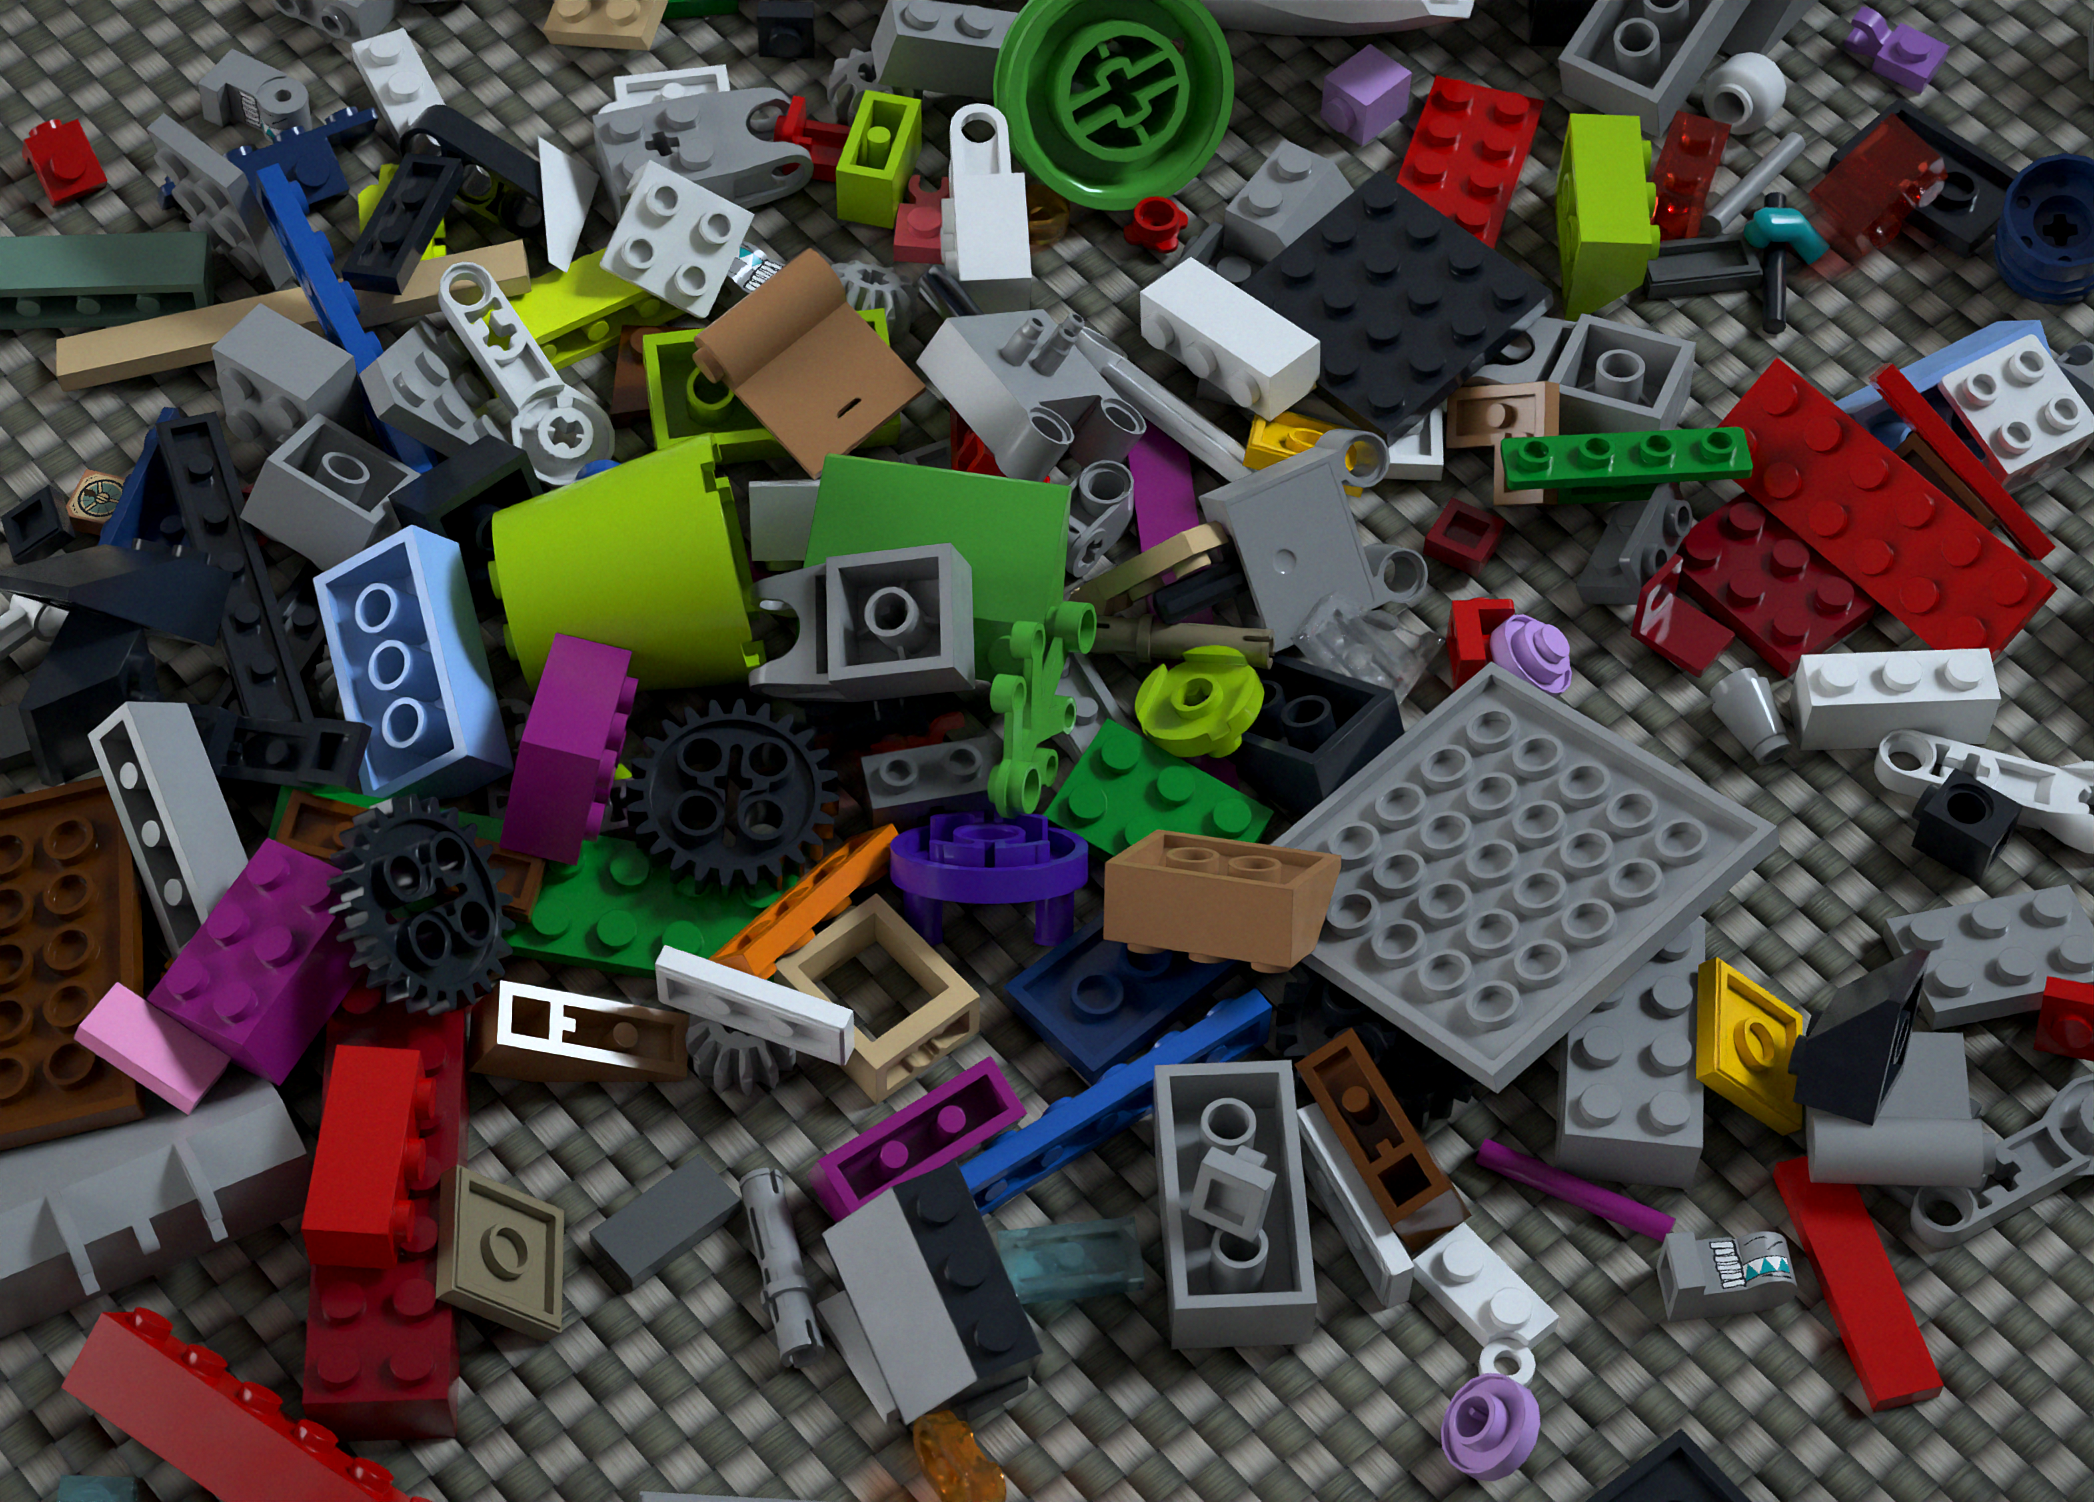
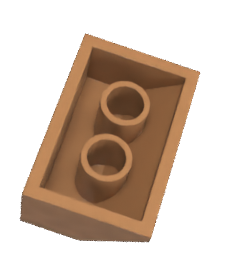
M1157 829L1105 862L1103 939L1127 943L1128 950L1141 954L1161 953L1169 949L1189 952V959L1200 963H1221L1228 959L1251 962V968L1259 972L1282 973L1289 971L1316 948L1341 869V855Z

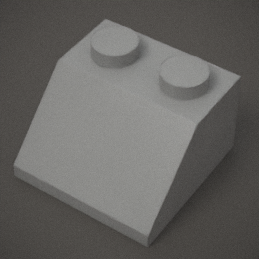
M1284 139L1225 209L1223 248L1264 267L1353 193L1354 190L1334 162Z

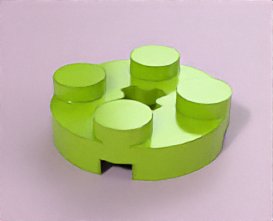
M1201 646L1183 652L1182 654L1186 662L1176 665L1170 671L1167 670L1164 663L1152 671L1141 685L1135 700L1136 715L1148 741L1176 757H1194L1207 753L1211 757L1221 758L1230 755L1238 749L1242 741L1241 734L1252 725L1258 716L1265 693L1256 671L1248 664L1242 653L1227 646ZM1209 695V697L1204 702L1200 703L1202 700L1205 699L1206 696Z

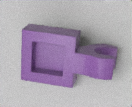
M1861 7L1852 19L1851 25L1855 28L1844 43L1852 52L1874 58L1872 71L1919 94H1922L1943 65L1950 48L1949 45L1901 22L1895 31L1892 32L1887 27L1884 18L1875 10L1867 7Z

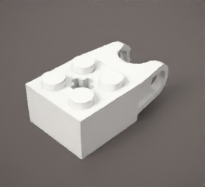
M976 103L966 105L955 113L950 125V198L941 199L942 227L940 228L942 263H945V268L985 314L1027 311L1030 309L1032 274L1024 172L1011 173L1008 125L1005 116L998 109L987 104ZM984 120L994 127L996 133L987 142L974 143L964 137L962 128L970 121Z

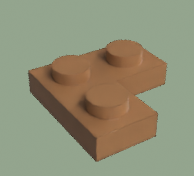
M1539 381L1462 387L1447 397L1446 448L1454 450L1495 448L1494 506L1527 507L1557 505L1558 488L1510 490L1507 487L1500 446L1501 440L1504 438L1559 436L1560 383Z

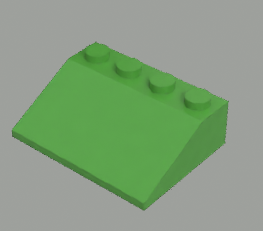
M828 453L824 459L803 568L826 563V557L951 543L972 567L975 680L993 682L998 674L1023 676L1024 660L1013 659L1010 653L1011 631L1018 620L1042 623L1045 627V619L1050 607L1060 606L1063 602L1072 486ZM798 618L796 623L795 644L800 634V621ZM1045 641V648L1043 652L1042 669L1044 667L1048 652L1051 647V644H1048L1047 641Z

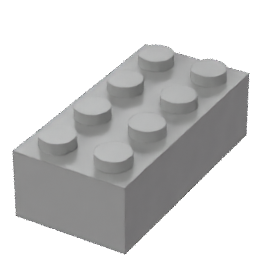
M1597 0L1558 58L1563 94L1608 115L1640 116L1641 130L1661 138L1751 0Z
M1695 919L1560 1038L1555 1168L1585 1179L1691 1189L1703 1149L1704 1084L1696 1079L1698 964L1705 962L1706 919Z
M1291 1060L1155 1065L1151 1110L1171 1349L1311 1344L1317 1296ZM1241 1145L1266 1155L1267 1160L1263 1169L1277 1174L1263 1226L1253 1242L1188 1215L1201 1162L1211 1147L1234 1156Z

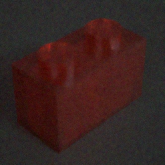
M1676 111L1650 181L1654 182L1656 187L1655 211L1653 217L1650 218V225L1659 226L1660 241L1699 237L1702 229V219L1708 213L1722 173L1732 128L1731 124Z
M1892 112L1808 193V196L1817 214L1865 257L1874 247L1882 248L1898 234L1902 226L1901 221L1917 206L1924 207L1939 195L1944 187V180L1948 177V173L1941 156Z

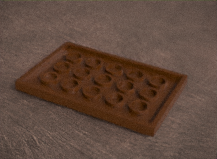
M103 776L0 799L1 1151L146 1118L145 1086L74 1039L79 1025L117 982L144 999L141 874Z

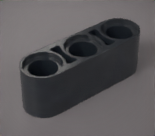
M446 105L427 107L400 137L398 151L401 160H403L406 153L461 159L465 178L454 197L460 202L521 238H533L540 235L546 229L540 162ZM427 135L432 136L439 146L430 141ZM477 166L483 168L490 177L482 174ZM526 197L533 199L540 208L533 206Z

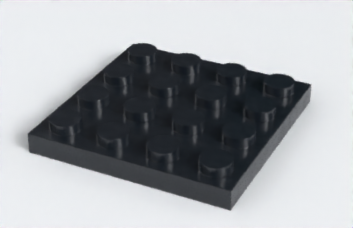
M1381 170L1375 173L1239 287V289L1320 341V378L1316 381V388L1311 392L1363 431L1377 434L1384 440L1388 448L1553 306L1552 290Z

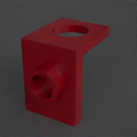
M1675 553L1640 590L1630 636L1697 678H1701L1733 644L1735 633L1675 596L1684 559Z

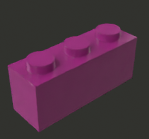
M990 1055L819 1159L807 1175V1178L837 1224L894 1185L951 1162L957 1161V1164L988 1146L1002 1133L1013 1130L1027 1115V1111Z

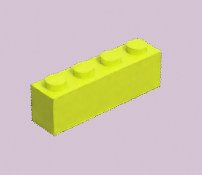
M606 248L584 255L570 263L567 273L558 268L540 277L530 279L532 291L529 293L506 297L555 371L620 343L622 325L658 326L687 312L603 270L600 267V261ZM491 309L482 318L489 329L487 346L499 345L503 351H507L511 337L509 335L498 337L489 325L491 311H494V309ZM471 355L468 361L493 395L498 398L499 395Z

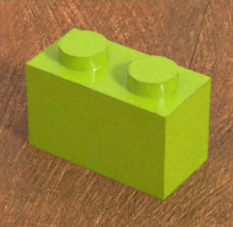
M865 90L836 168L837 219L890 229L894 228L899 203H903L909 180L912 177L922 149L920 99Z

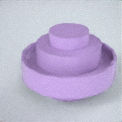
M1521 614L1512 615L1491 633L1489 645L1493 661L1496 665L1554 698L1561 695L1570 686L1572 676L1568 655L1570 648L1567 639L1558 628Z
M1485 1373L1470 1379L1454 1395L1445 1411L1441 1427L1442 1449L1450 1464L1465 1474L1484 1481L1499 1480L1511 1475L1526 1461L1534 1448L1540 1428L1539 1405L1532 1392L1504 1374Z

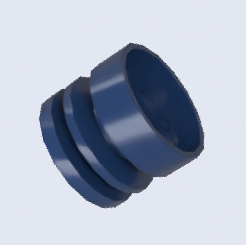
M2061 153L2039 158L2020 170L2007 189L1996 230L1993 253L1999 274L2013 291L2032 302L2058 306L2081 301L2094 293V160L2090 157ZM2054 237L2059 238L2060 246L2055 245Z

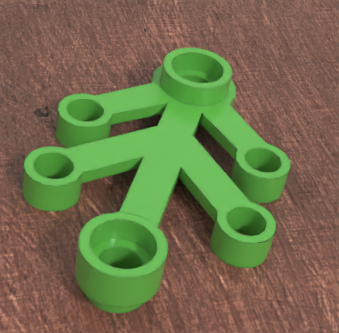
M1063 601L1060 606L1050 607L1046 615L1045 627L1042 623L1018 620L1012 628L1010 653L1013 659L1024 660L1023 676L998 674L994 678L990 693V703L993 712L1005 714L1003 760L1000 765L996 764L992 768L988 780L989 800L991 803H995L997 812L1002 818L1015 819L1020 813L1031 814L1038 804L1041 787H1051L1056 780L1058 772V755L1056 750L1036 746L1038 743L1056 734L1068 735L1074 728L1077 712L1075 699L1071 696L1054 694L1069 652L1087 654L1093 646L1097 617L1095 608L1091 603ZM1045 641H1047L1048 644H1051V647L1048 652L1044 667L1042 669L1043 652L1045 648Z

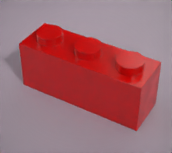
M348 1045L336 1046L301 1227L310 1264L395 1270L400 1243L411 1242L415 1225V1203L413 1200H408L411 1181L422 1180L426 1160L425 1139L419 1138L421 1121L433 1119L436 1105L435 1078H426L420 1050Z

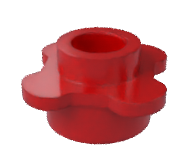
M1153 196L1141 200L1133 210L1132 224L1124 227L1123 237L1125 241L1131 245L1142 244L1144 247L1157 250L1162 254L1174 252L1178 248L1177 236L1180 230L1186 229L1188 226V216L1185 212L1179 210L1173 201L1167 198Z

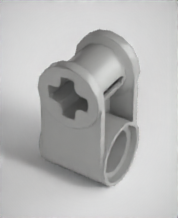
M1103 460L1092 463L1069 485L1072 486L1066 570L1075 577L1087 574L1097 564L1101 556L1122 536L1127 534L1133 525L1134 479L1131 472L1124 465L1115 461Z

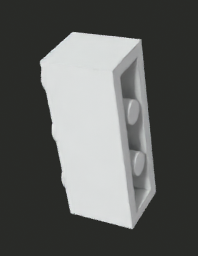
M1192 257L1186 259L1140 292L1141 336L1154 348L1162 349L1186 365L1193 374L1200 378H1205L1229 394L1239 405L1250 408L1270 422L1316 388V381L1320 378V341Z
M1989 648L1801 655L1789 697L1799 751L1879 748L1887 734L1900 729L1915 730L1965 744H1985L2001 701Z

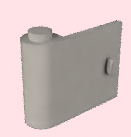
M1802 1029V1035H1806L1807 1029ZM1912 1032L1903 1072L1874 1125L1804 1105L1808 1167L1811 1183L1979 1188L1983 1174L1993 1175L1995 1172L1994 1133H1983L1980 1119H1972L1963 1033Z

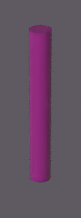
M1487 1138L1482 1143L1478 1152L1476 1164L1663 1243L1665 1235L1672 1233L1676 1218Z

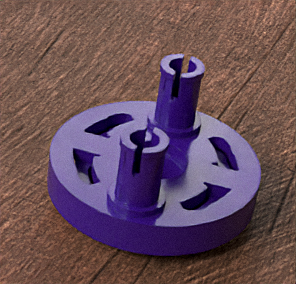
M984 810L937 814L930 817V825L905 831L891 841L890 878L893 884L903 890L904 921L930 946L944 941V932L942 931L943 900L980 904L1035 901L1034 942L1039 945L1058 946L1074 934L1075 891L1084 886L1088 880V843L1080 835L1071 831L1049 826L1048 817L1044 815L1020 813L1015 819L1002 818L994 810V820H984Z

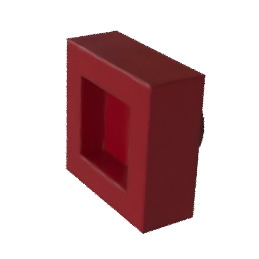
M1452 497L1425 537L1423 554L1478 578L1504 538L1507 521Z

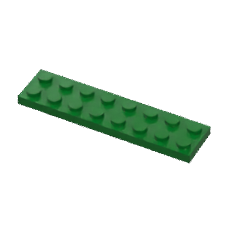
M281 786L268 838L274 841L293 791L292 788ZM350 792L314 794L368 809L372 805L387 800L385 798ZM458 811V828L475 823L477 825L476 837L500 842L504 819ZM599 835L597 843L583 842L577 866L549 859L548 869L530 924L510 919L515 923V929L501 933V937L513 949L511 955L657 980L655 962L665 945L708 960L788 889L796 885L799 877L784 869L782 871V890L779 891L773 889L765 879L757 881L756 898L752 899L749 898L742 884L733 885L728 900H722L719 883L710 882L706 890L701 895L695 894L694 876L688 874L682 881L674 885L670 882L671 862L654 869L650 866L649 850L651 847L637 849L634 841ZM425 897L389 912L394 918H409L412 915L446 902ZM781 955L774 961V963L778 962ZM774 974L766 980L774 983Z

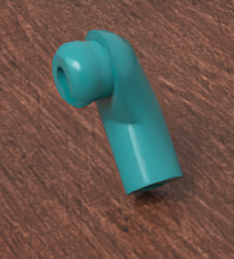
M1764 207L1755 212L1754 219L1744 225V236L1753 247L1764 249L1771 241L1788 242L1808 265L1819 259L1830 247L1829 243L1802 213L1794 208Z

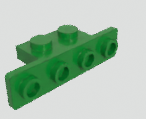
M1741 427L1504 438L1501 440L1500 446L1507 487L1510 490L1558 488V505L1650 500L1658 483L1677 482L1680 488L1681 482L1748 479L1751 477L1753 470L1745 433Z

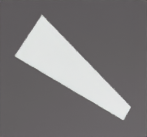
M538 136L548 262L567 273L600 176Z

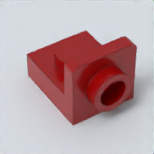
M1478 597L1470 600H1452L1446 644L1453 692L1490 662L1494 663L1489 645L1491 633L1515 614L1512 599Z

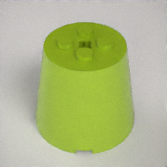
M713 432L691 437L493 513L492 537L495 560L488 562L490 580L496 599L503 598L508 623L503 624V632L511 661L519 660L527 685L534 697L556 633L632 651L627 677L639 679L636 692L749 684L748 674L751 670L767 663L764 641L752 642L748 621L760 619V613L756 612L753 606L748 604L747 590L753 584L730 482L728 476L716 479L713 470H716L715 463L721 462L722 458Z

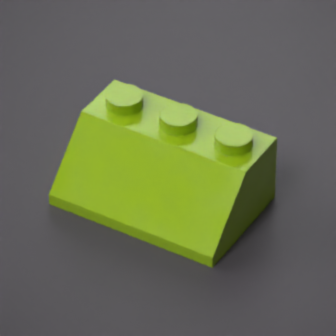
M1570 113L1554 191L1564 320L1577 322L1582 313L1589 315L1643 285L1648 261H1657L1660 228L1658 225H1650V218L1653 217L1655 211L1656 187L1654 182H1646L1645 177L1650 172L1652 148L1650 140H1642L1640 116Z

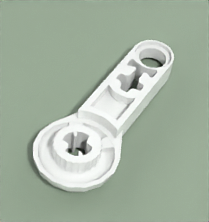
M460 262L449 267L440 280L438 292L440 308L510 411L513 445L526 450L538 480L552 487H563L573 483L577 473L586 464L595 460H610L615 451V431L607 413L594 400L561 380L493 277L484 267L473 262ZM460 280H470L481 288L483 298L477 304L470 306L459 304L451 297L449 293L450 286ZM491 309H494V311H491L489 325L498 337H505L506 335L511 337L507 351H503L499 345L487 346L489 329L482 318ZM555 428H559L564 434H569L573 431L577 434L573 445L574 448L570 449L564 442L556 445L552 443Z
M1907 729L1892 731L1883 738L1874 762V773L1878 781L1886 788L1897 793L1920 798L1930 784L1940 788L1954 768H1957L1962 772L1973 774V778L2023 805L2017 824L2038 830L2042 827L2064 844L2082 852L2094 854V816L2089 814V806L2087 805H2094V761L2054 767ZM1895 752H1907L1914 755L1920 761L1922 767L1913 771L1901 770L1891 763L1888 756ZM1935 763L1942 764L1940 776L1931 775Z

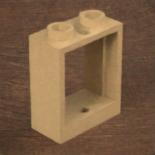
M876 893L859 906H849L846 910L836 915L829 927L818 933L803 947L789 954L781 955L778 962L775 963L777 971L774 973V983L831 1002L815 984L877 941L934 998L874 1042H871L854 1025L855 1047L846 1065L841 1064L838 1066L878 1105L979 1032L980 995Z

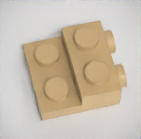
M555 0L543 32L550 44L649 51L668 0Z

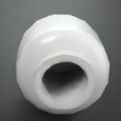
M1753 52L1736 54L1713 72L1706 82L1703 92V103L1706 113L1712 122L1725 132L1735 135L1753 133L1777 114L1784 103L1786 95L1784 76L1777 65L1764 55Z

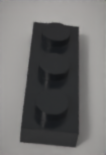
M415 153L405 154L341 270L343 280H347L353 290L402 295L465 178L461 159Z

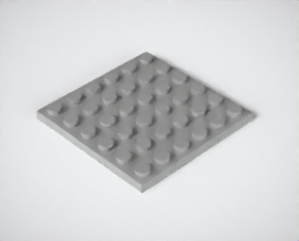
M1490 662L1270 845L1341 855V869L1316 948L1303 958L1301 962L1498 1094L1780 846V839L1776 825L1495 663Z

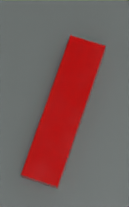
M1893 363L1883 364L1869 377V383L1911 431L1915 432L1997 518L2000 522L1997 528L2025 559L2040 562L2056 548Z
M1808 1156L1776 1163L1772 1174L1873 1413L1939 1397L1944 1386L1856 1184L1811 1183Z

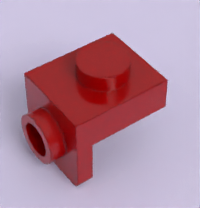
M793 96L787 116L779 115L777 118L773 142L782 141L803 146L809 152L814 166L811 178L836 182V168L852 127L807 120L806 98ZM788 163L782 165L783 174L789 175L793 173L800 164Z
M53 119L29 131L30 137L24 139L22 156L27 165L32 164L53 208L107 186L108 180L78 119L62 124L60 119Z
M2047 976L2033 1050L2094 1062V985Z

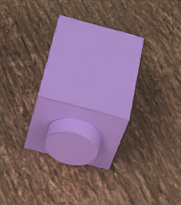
M1369 44L1324 78L1320 118L1337 132L1343 133L1360 146H1363L1407 113L1412 72Z

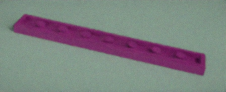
M1143 415L1141 416L1145 420L1146 431L1126 457L1127 469L1131 472L1134 479V522L1139 554L1183 531L1199 526L1188 449ZM1173 571L1162 577L1165 585L1179 580ZM1153 595L1145 598L1147 613L1156 614L1152 605ZM1208 607L1177 622L1214 625L1212 607ZM1155 658L1154 665L1156 669L1164 663L1167 670L1170 671L1176 665L1186 661ZM1207 753L1194 757H1178L1239 791L1236 765L1225 757L1214 758Z

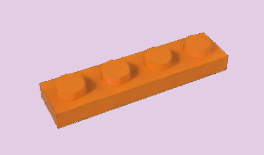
M893 823L848 837L804 875L796 885L788 889L708 960L764 980L772 976L777 971L774 961L780 955L794 952L810 942L815 937V933L812 930L815 924L831 919L846 910L852 904V900L849 897L850 893L855 889H861L874 883L888 872L885 862L890 859V844L899 835Z

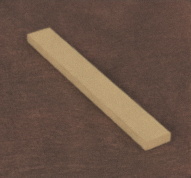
M522 239L420 261L401 296L354 290L361 311L356 317L361 327L366 328L441 312L442 310L438 303L440 280L449 267L460 262H473L484 267L493 277L505 297L531 292L527 255ZM343 278L337 279L339 283L344 281ZM470 280L457 281L449 288L451 297L462 305L477 304L483 298L481 288ZM297 287L56 339V377L62 392H69L213 361L214 357L211 347L259 303L320 337L326 335L302 288Z

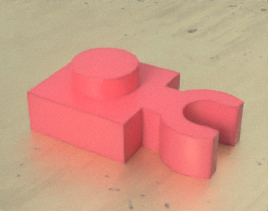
M913 175L908 184L909 204L899 203L893 244L894 261L945 265V263H942L941 199L950 198L949 177H942L941 188L936 192L929 193L920 189V175Z

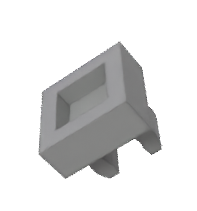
M1243 1145L1238 1148L1234 1156L1211 1147L1201 1162L1188 1215L1253 1242L1263 1226L1277 1175L1263 1169L1267 1156Z

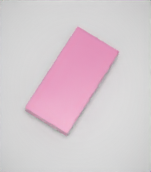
M119 982L110 989L84 1019L74 1036L76 1041L187 1115H190L222 1076L231 1060V1057Z

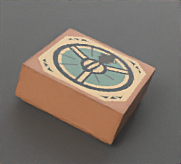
M86 469L66 505L73 530L100 536L102 526L107 520H110L122 495L125 478Z

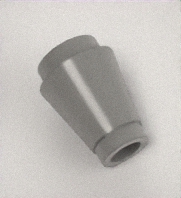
M1744 668L1726 676L1711 689L1710 695L1715 702L1712 706V711L1747 751L1754 756L1759 765L1775 762L1791 750L1792 745L1787 738V733L1767 678L1759 677L1753 668Z

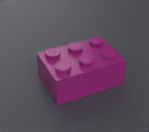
M560 633L555 634L520 742L499 842L500 848L577 866L583 842L597 843L605 806L608 804L615 772L619 766L627 733L625 731L627 719L631 713L639 680L627 677L632 651Z
M267 838L146 1000L231 1057L230 1063L280 1086L367 967V964L351 968L349 962L357 949L353 942L340 943L336 938L342 930L347 928L345 919L329 914V908L342 903L341 894L327 886V880L342 875V871ZM390 912L386 913L385 919L389 925L398 922Z

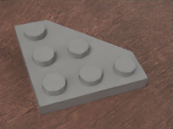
M420 320L359 374L376 417L379 420L449 458L487 434L508 442L505 432L492 418L486 402L489 400V395L486 389L474 377L467 361L471 356L470 352L462 340L449 330L443 333Z

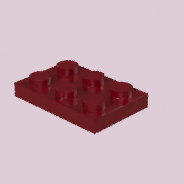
M1746 491L1691 527L1688 535L1683 538L1676 552L1677 555L1684 558L1678 585L1786 679L1797 672L1801 655L1824 653L1870 620L1876 608L1877 602Z

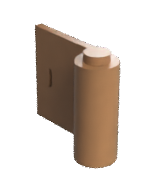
M811 248L805 249L694 337L698 350L692 354V357L701 372L714 384L721 379L814 481L822 475L825 455L828 453L847 455L926 391V385L846 301L845 289L839 277L825 259ZM858 403V404H856L853 408H851L848 412H846L843 416H841V417L838 419V417H839L843 412H845V411H846L848 408H850L853 404Z

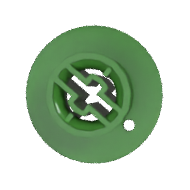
M1030 0L1021 9L1004 37L997 57L993 80L994 107L1005 116L1008 125L1009 149L1018 163L1042 185L1068 200L1086 207L1112 211L1135 209V206L1141 200L1148 197L1159 196L1167 198L1194 179L1209 162L1222 141L1230 119L1234 98V72L1229 47L1217 21L1199 0ZM1177 37H1180L1184 43L1180 54L1171 43ZM1108 39L1114 40L1108 43L1107 45H1105L1104 41Z

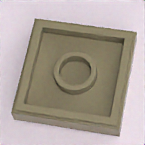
M457 1164L441 1173L436 1298L544 1342L562 1333L564 1210Z

